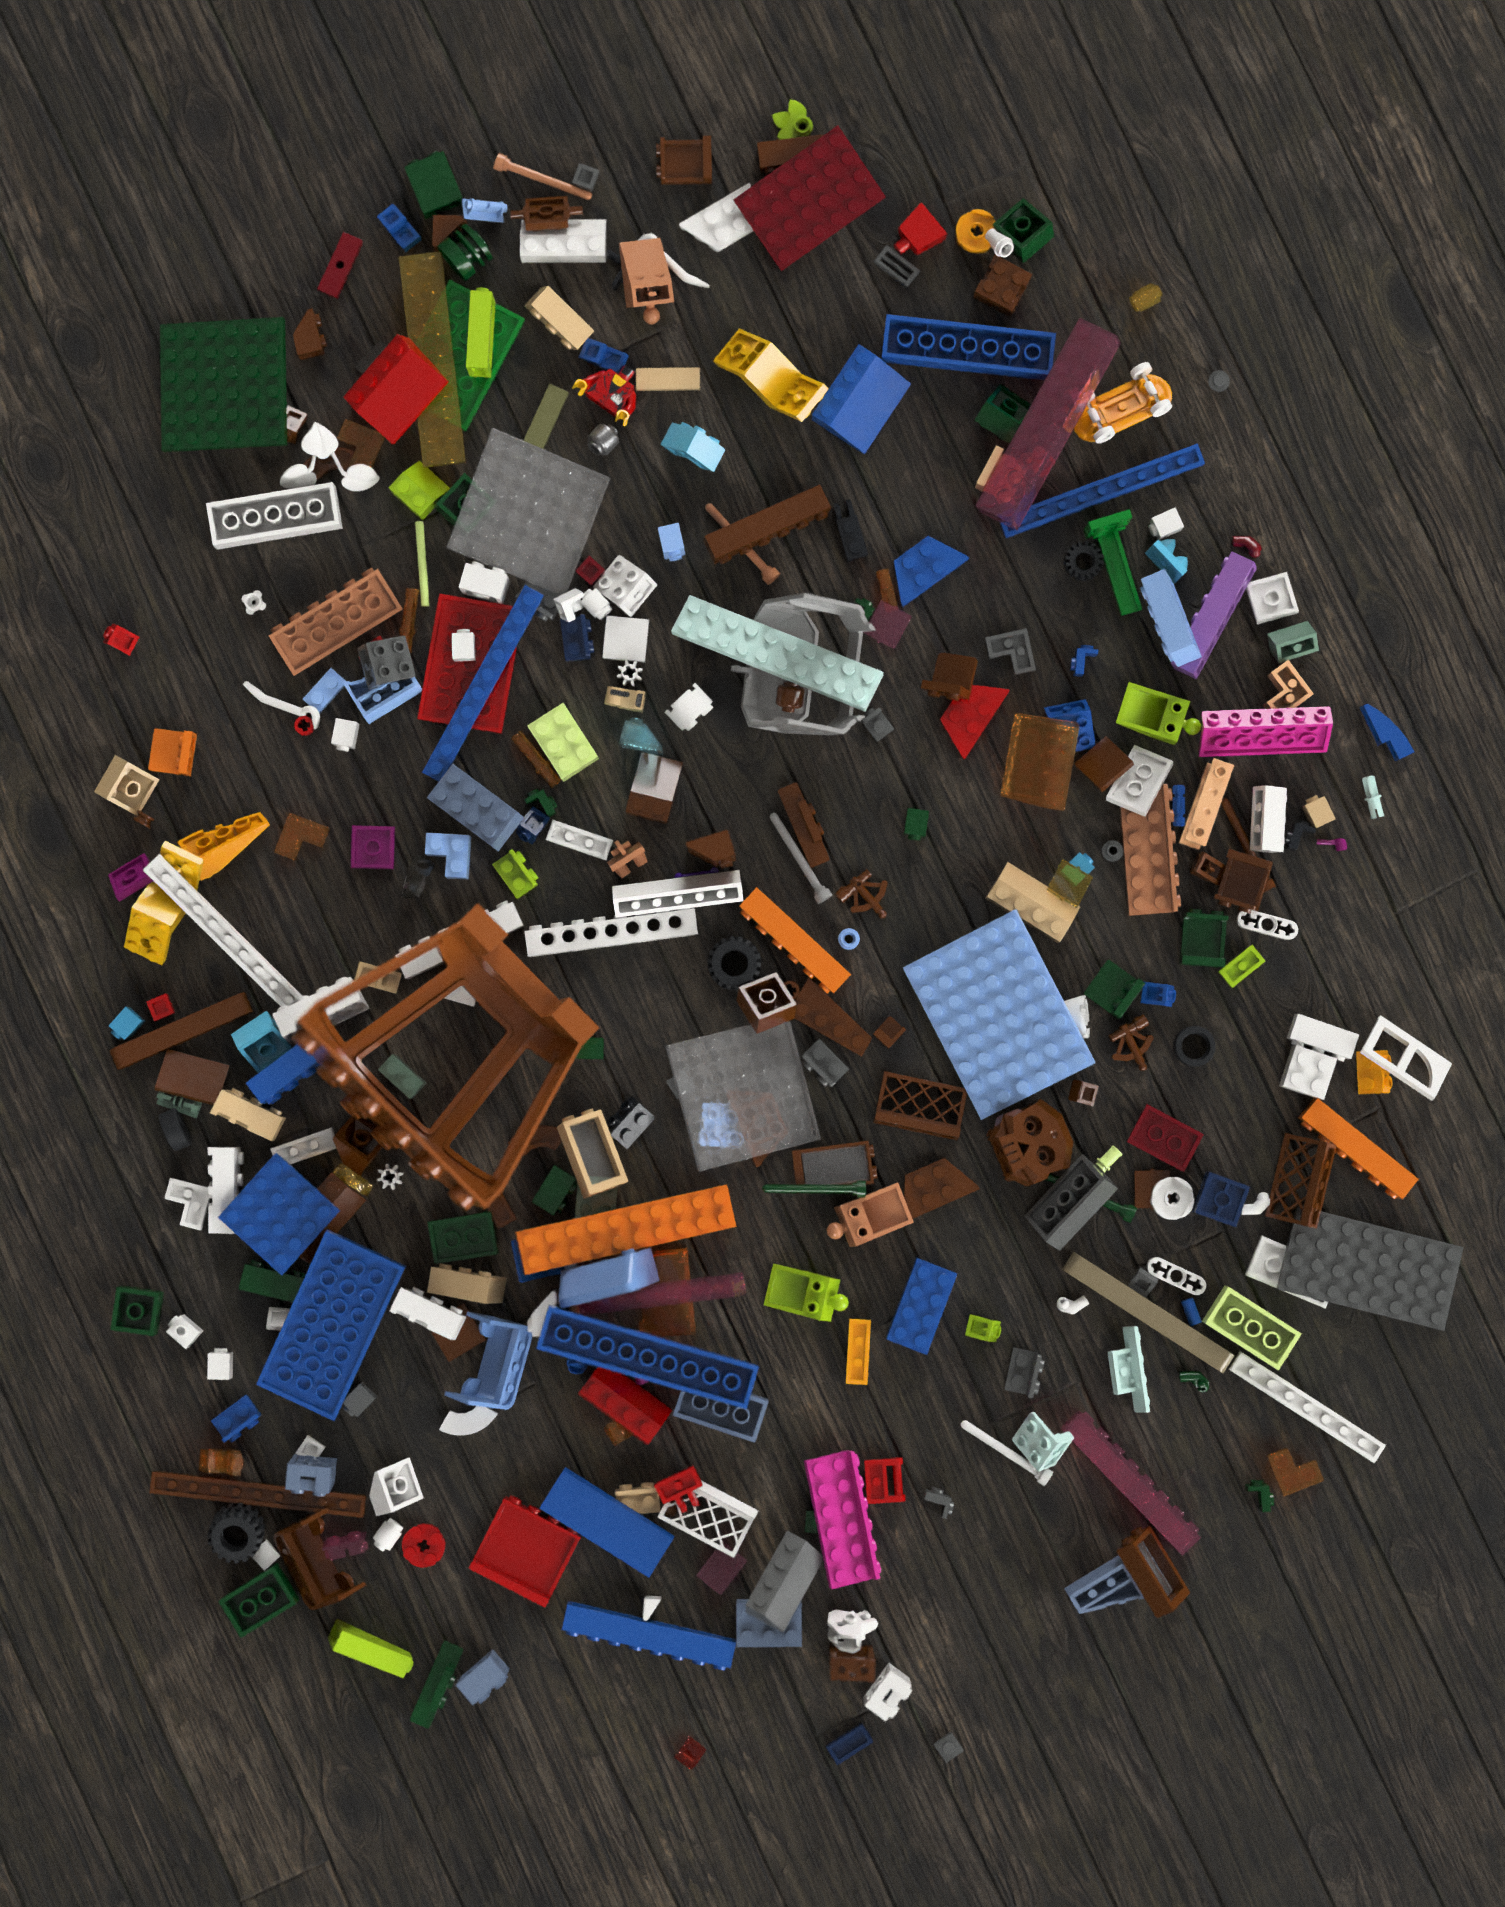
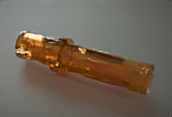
M406 588L402 626L399 628L400 636L406 637L409 652L412 653L413 635H416L414 626L419 590Z
M519 731L511 738L535 767V772L544 778L550 788H553L554 785L556 786L562 780L550 767L551 763L548 760L545 761L522 731Z

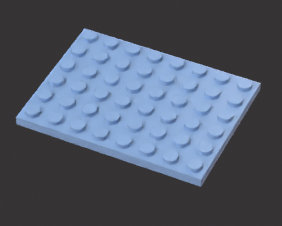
M1016 909L903 967L981 1120L1096 1063Z

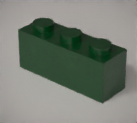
M252 1260L251 1263L244 1265L239 1289L294 1302L306 1273L293 1270V1274L285 1272L281 1275L273 1267H264L263 1262Z

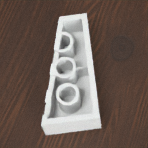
M208 1147V1155H212V1160L208 1165V1174L212 1177V1181H210L208 1186L209 1199H213V1203H209L208 1206L209 1233L235 1234L218 1216L239 1194L240 1186H243V1173H240V1165L244 1164V1152H241V1147Z

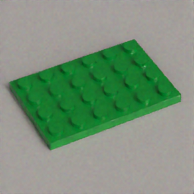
M449 280L415 345L449 381L427 406L425 411L466 432L520 332L525 318L495 303L491 378L470 377L466 368L471 290Z

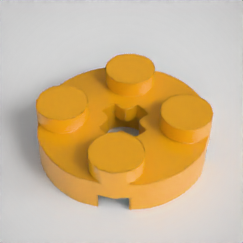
M980 209L971 210V212L961 216L956 226L957 243L964 250L971 253L987 252L991 245L985 238L988 230L994 229L992 226L996 222L994 217L989 212ZM978 226L983 234L974 236L971 229H975Z

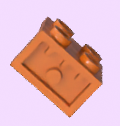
M155 728L148 769L155 772L191 776L197 734L193 731L184 730V732Z

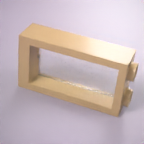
M593 1109L586 1110L581 1113L582 1116L577 1118L574 1115L562 1119V1123L557 1126L584 1199L620 1187L628 1182L601 1109L597 1111Z

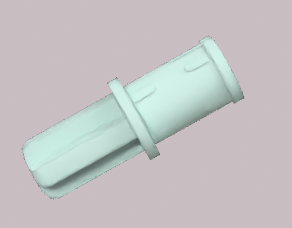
M1367 776L1362 778L1366 795L1364 800L1368 803L1370 818H1377L1375 809H1377L1378 817L1385 816L1380 801L1382 796L1378 793L1375 777Z

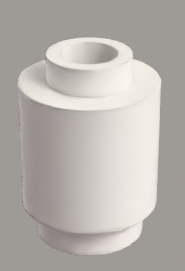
M588 589L584 593L581 604L594 618L597 617L599 620H602L610 613L612 608L609 606V601L597 589Z
M389 1518L388 1521H384L373 1536L375 1540L373 1544L382 1551L385 1549L390 1550L401 1536L403 1526Z

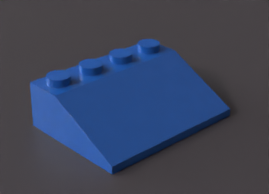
M858 344L813 412L811 420L865 455L911 383L878 356Z

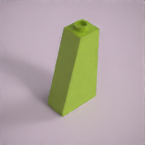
M336 1619L328 1636V1641L333 1651L401 1678H404L406 1672H410L413 1666V1658L410 1652Z

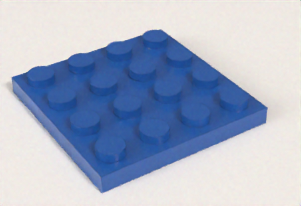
M275 1153L218 1218L278 1273L283 1275L341 1210L283 1157Z

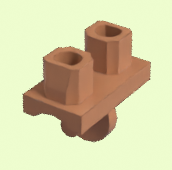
M617 840L614 842L617 848L611 851L614 858L607 863L613 872L615 871L623 878L631 872L626 863L633 859L637 867H640L648 861L644 854L645 850L640 842L632 846L629 841L621 845Z

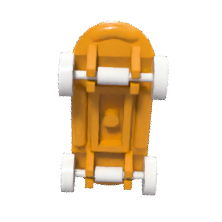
M1144 362L1131 370L1132 381L1096 398L1092 389L1083 390L1073 399L1076 406L1079 407L1073 417L1074 431L1084 441L1096 442L1097 444L1106 442L1117 432L1149 417H1158L1167 413L1172 408V391L1170 386L1161 377L1148 375L1152 368L1148 362Z

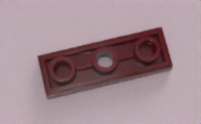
M343 232L317 288L319 292L338 299L363 245V240ZM339 264H344L343 268H337Z

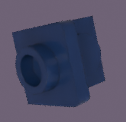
M533 806L524 816L515 833L522 841L533 845L537 836L548 824L550 818Z

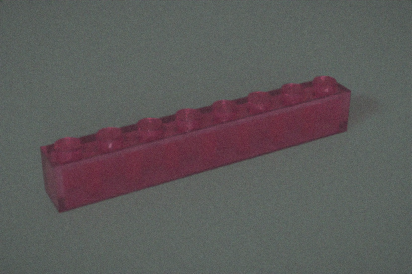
M743 1272L653 1283L631 1292L578 1305L580 1314L590 1315L736 1297L746 1294Z
M1078 1410L1060 1427L1064 1433L1069 1431L1073 1435L1074 1439L1072 1441L1183 1556L1201 1538L1197 1534L1199 1529L1192 1521L1187 1523L1182 1518L1185 1514L1176 1505L1172 1508L1167 1503L1169 1497L1161 1489L1157 1492L1152 1487L1154 1482L1146 1474L1143 1477L1137 1471L1140 1467L1131 1458L1127 1461L1122 1456L1124 1453L1123 1449L1117 1443L1112 1445L1107 1440L1109 1435L1101 1427L1098 1430L1092 1424L1095 1420L1086 1411L1082 1414Z

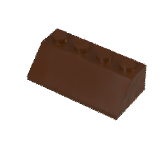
M728 830L686 842L689 854L714 867L720 866L721 869L733 866V862L736 861Z
M331 1172L317 1189L341 1211L300 1255L299 1258L308 1264L312 1262L326 1230L338 1233L367 1201L336 1172Z

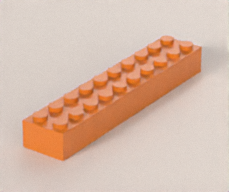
M720 1185L516 1231L515 1235L523 1272L527 1275L619 1254L628 1249L634 1248V1250L733 1228L736 1227L728 1186Z

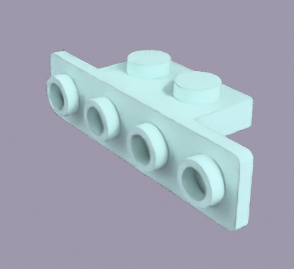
M1137 1326L1123 1327L1125 1348L1108 1351L1113 1394L1119 1395L1132 1392L1134 1411L1147 1413L1150 1412V1400L1147 1394V1379L1144 1373L1140 1333Z

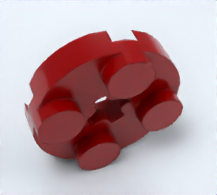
M428 1523L413 1526L407 1531L402 1541L404 1558L412 1565L421 1568L435 1565L442 1558L446 1548V1542L441 1531L436 1526ZM423 1540H427V1545H430V1548L421 1551L418 1542L422 1543Z

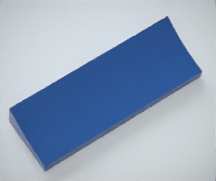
M566 1467L539 1508L647 1577L651 1576L675 1537Z

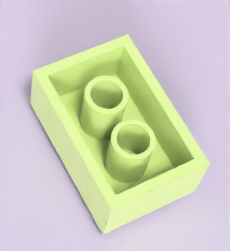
M564 703L527 725L563 782L599 759Z

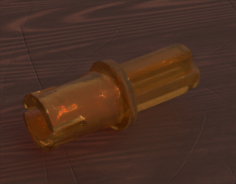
M889 569L876 571L880 586L879 593L882 594L886 612L897 610L898 606L894 594L895 587L892 586Z

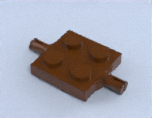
M568 196L525 199L523 210H510L511 220L524 218L526 231L568 228L570 215H583V206L570 207Z

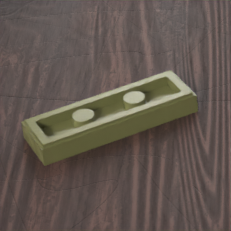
M549 383L523 440L524 443L539 450H544L567 400L568 391Z

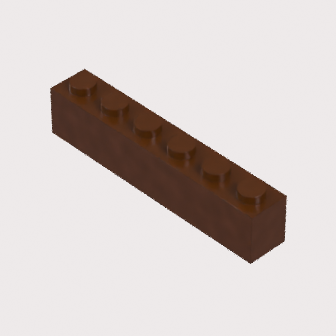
M817 485L705 535L704 543L714 564L718 562L724 564L738 553L744 555L750 552L751 548L759 545V547L770 543V539L776 536L782 538L788 535L790 530L794 528L799 530L808 526L809 522L814 519L820 521L826 518L831 506L821 485Z

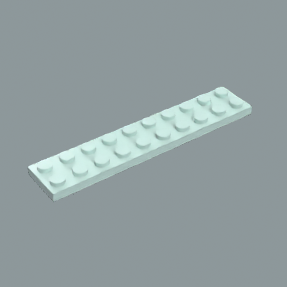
M689 595L671 630L675 636L864 712L883 677V672L691 595Z

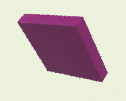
M352 825L351 868L394 870L395 826Z
M145 853L108 875L115 897L119 902L153 882L143 871L150 863Z

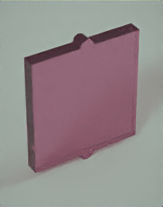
M881 600L869 622L872 623L876 631L864 633L876 639L878 643L882 642L895 649L912 616L900 610L898 606L894 607Z

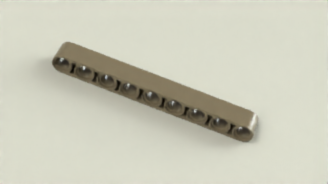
M1073 1252L1062 1268L1063 1271L1221 1373L1225 1372L1235 1356L1077 1253Z

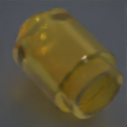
M1150 283L1133 292L1129 300L1136 312L1140 310L1143 312L1161 302L1162 292L1158 285L1154 286Z

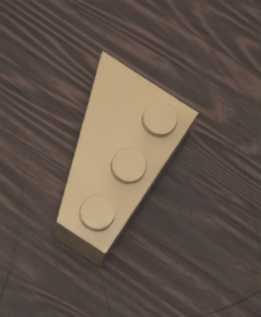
M549 286L541 287L524 305L536 319L545 324L546 329L550 333L562 339L560 342L569 350L571 348L578 350L594 332Z
M238 1089L221 1090L210 1112L211 1114L222 1116L233 1124L236 1123L248 1131L270 1141H275L286 1117L281 1115L282 1111L272 1106L270 1109L262 1106L263 1104L258 1099L252 1097L249 1100L243 1097L244 1093Z
M440 1263L439 1267H431L427 1293L484 1304L503 1303L507 1278L493 1276L491 1272L486 1271L475 1273L472 1272V1269L459 1267V1270L452 1269V1265Z

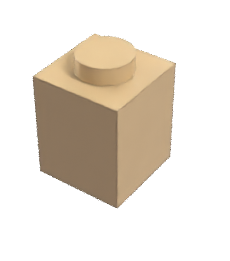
M1315 795L1305 800L1307 804L1302 806V809L1309 823L1312 824L1311 827L1318 828L1335 820V816L1325 796L1318 798Z

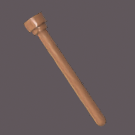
M499 153L497 155L494 170L500 172H507L509 170L586 200L592 197L591 192L510 162L511 159H508L504 154Z
M706 504V511L722 528L730 525L713 504ZM753 549L746 553L762 572V579L767 585L779 577V571L775 567L767 566Z

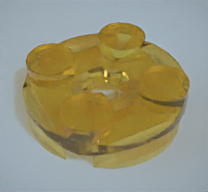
M342 1162L333 1170V1174L338 1178L341 1177L345 1183L361 1194L368 1197L371 1193L373 1185Z

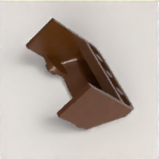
M328 1508L317 1511L274 1533L273 1536L275 1545L304 1603L310 1610H316L339 1602L366 1586L365 1582L354 1585L353 1578L348 1573L343 1571L338 1573L319 1535L323 1533L325 1526L321 1516L329 1512Z

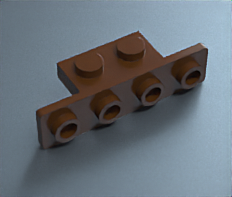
M797 782L779 789V796L810 868L829 861L830 858L821 837L824 831L820 822L815 823L813 815L816 813L812 803L807 804L806 799L804 800Z

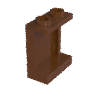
M703 136V140H665L664 137H660V144H656V156L661 157V165H657V178H661L662 185L712 184L711 136Z
M1229 849L1226 856L1228 857V862L1218 893L1214 895V898L1219 900L1218 904L1226 907H1231V904L1239 906V911L1251 914L1252 910L1258 912L1273 862Z

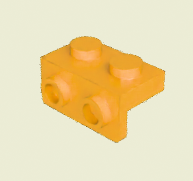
M1388 1050L1374 1051L1391 1062ZM1357 1051L1358 1094L1390 1093L1392 1078L1389 1076V1072L1361 1054V1051Z

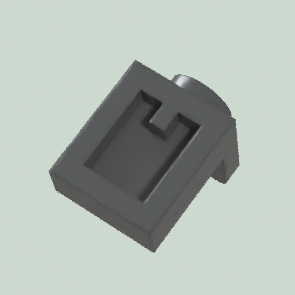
M880 707L876 710L871 708L863 714L865 718L862 720V723L876 742H879L894 730L893 726L883 715Z

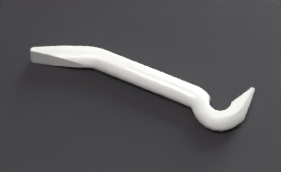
M644 234L638 240L654 239L657 237L654 234ZM664 252L668 267L684 282L709 288V284L689 275Z
M248 681L243 683L250 693L262 703L298 716H306L307 713H311L314 729L319 727L320 714L315 707L305 706L301 708L265 695Z

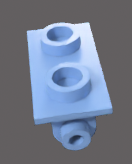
M473 198L461 199L464 219L504 222L503 213L507 212V204H504V202L474 200Z

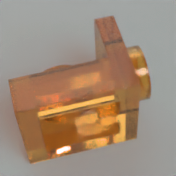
M615 1421L610 1422L603 1428L614 1446L632 1436L631 1433Z

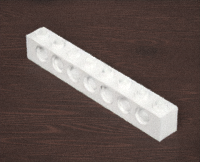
M695 908L678 909L677 911L670 912L662 911L655 914H639L633 917H616L614 915V919L606 920L605 916L595 917L593 922L584 923V919L573 920L571 921L572 925L563 926V922L551 923L550 928L543 929L542 925L529 926V930L525 931L528 957L698 935ZM674 916L679 917L681 925L678 928L670 927V918ZM652 919L660 922V927L656 931L648 929V922ZM630 922H635L639 926L638 931L634 934L627 932V925ZM609 925L617 927V934L613 937L606 935L605 930ZM587 928H594L596 930V936L591 940L586 939L584 936ZM569 930L573 931L575 934L574 940L572 942H565L563 939L564 933ZM547 933L552 934L554 937L553 943L550 945H544L542 942V937Z

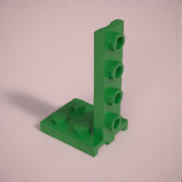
M1130 509L1089 521L1083 530L1086 539L1091 537L1093 539L1097 538L1121 617L1142 610L1118 533L1126 529L1125 527L1132 519Z

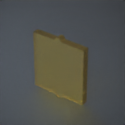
M1063 859L1047 890L1058 896L1061 901L1064 900L1077 908L1093 877L1080 870L1079 866L1075 867Z

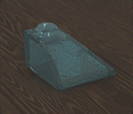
M631 718L630 721L625 720L619 741L621 748L663 756L664 751L661 744L648 726L643 724V720Z

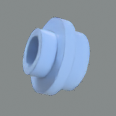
M851 928L842 930L838 937L840 946L847 950L857 947L860 941L857 931ZM847 935H851L853 937V941L851 943H847L845 941V937Z

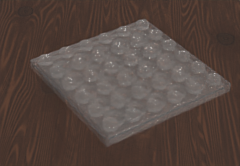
M492 428L446 548L490 567L502 569L507 574L558 595H563L570 586L610 477Z
M790 1021L756 1034L750 1024L665 1046L698 1172L821 1140Z

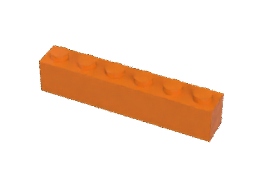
M757 887L739 906L742 909L740 914L748 921L753 919L758 924L756 929L764 936L768 933L773 938L771 942L779 950L784 948L789 953L787 957L794 964L799 962L805 968L802 971L809 978H817L820 981L818 986L827 994L830 991L834 994L851 975Z
M1313 1098L1298 1117L1302 1121L1301 1125L1309 1132L1314 1130L1319 1134L1317 1138L1320 1141L1337 1145L1335 1150L1337 1155L1343 1159L1349 1158L1352 1161V1167L1359 1172L1365 1171L1370 1175L1368 1179L1377 1186L1381 1184L1385 1187L1386 1190L1384 1192L1394 1200L1396 1197L1404 1199L1419 1180L1320 1099Z

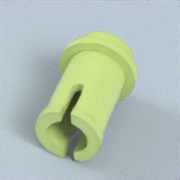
M1112 1145L1101 1158L1096 1159L1095 1165L1103 1173L1106 1170L1109 1171V1167L1122 1156V1153Z

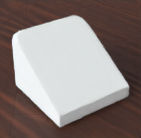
M646 1595L644 1597V1621L649 1619L661 1601V1596Z

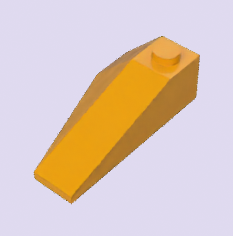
M261 812L236 819L233 824L228 826L219 824L212 831L204 833L203 830L194 832L177 841L181 849L204 859L200 881L221 871L269 826V822Z

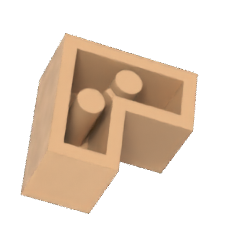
M1289 660L1267 675L1279 691V694L1266 702L1263 707L1265 709L1296 708L1314 694Z

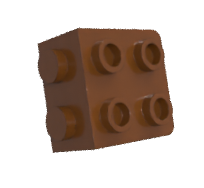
M939 653L932 681L922 680L921 689L927 691V695L940 698L941 695L955 701H959V698L969 700L978 660L970 656Z

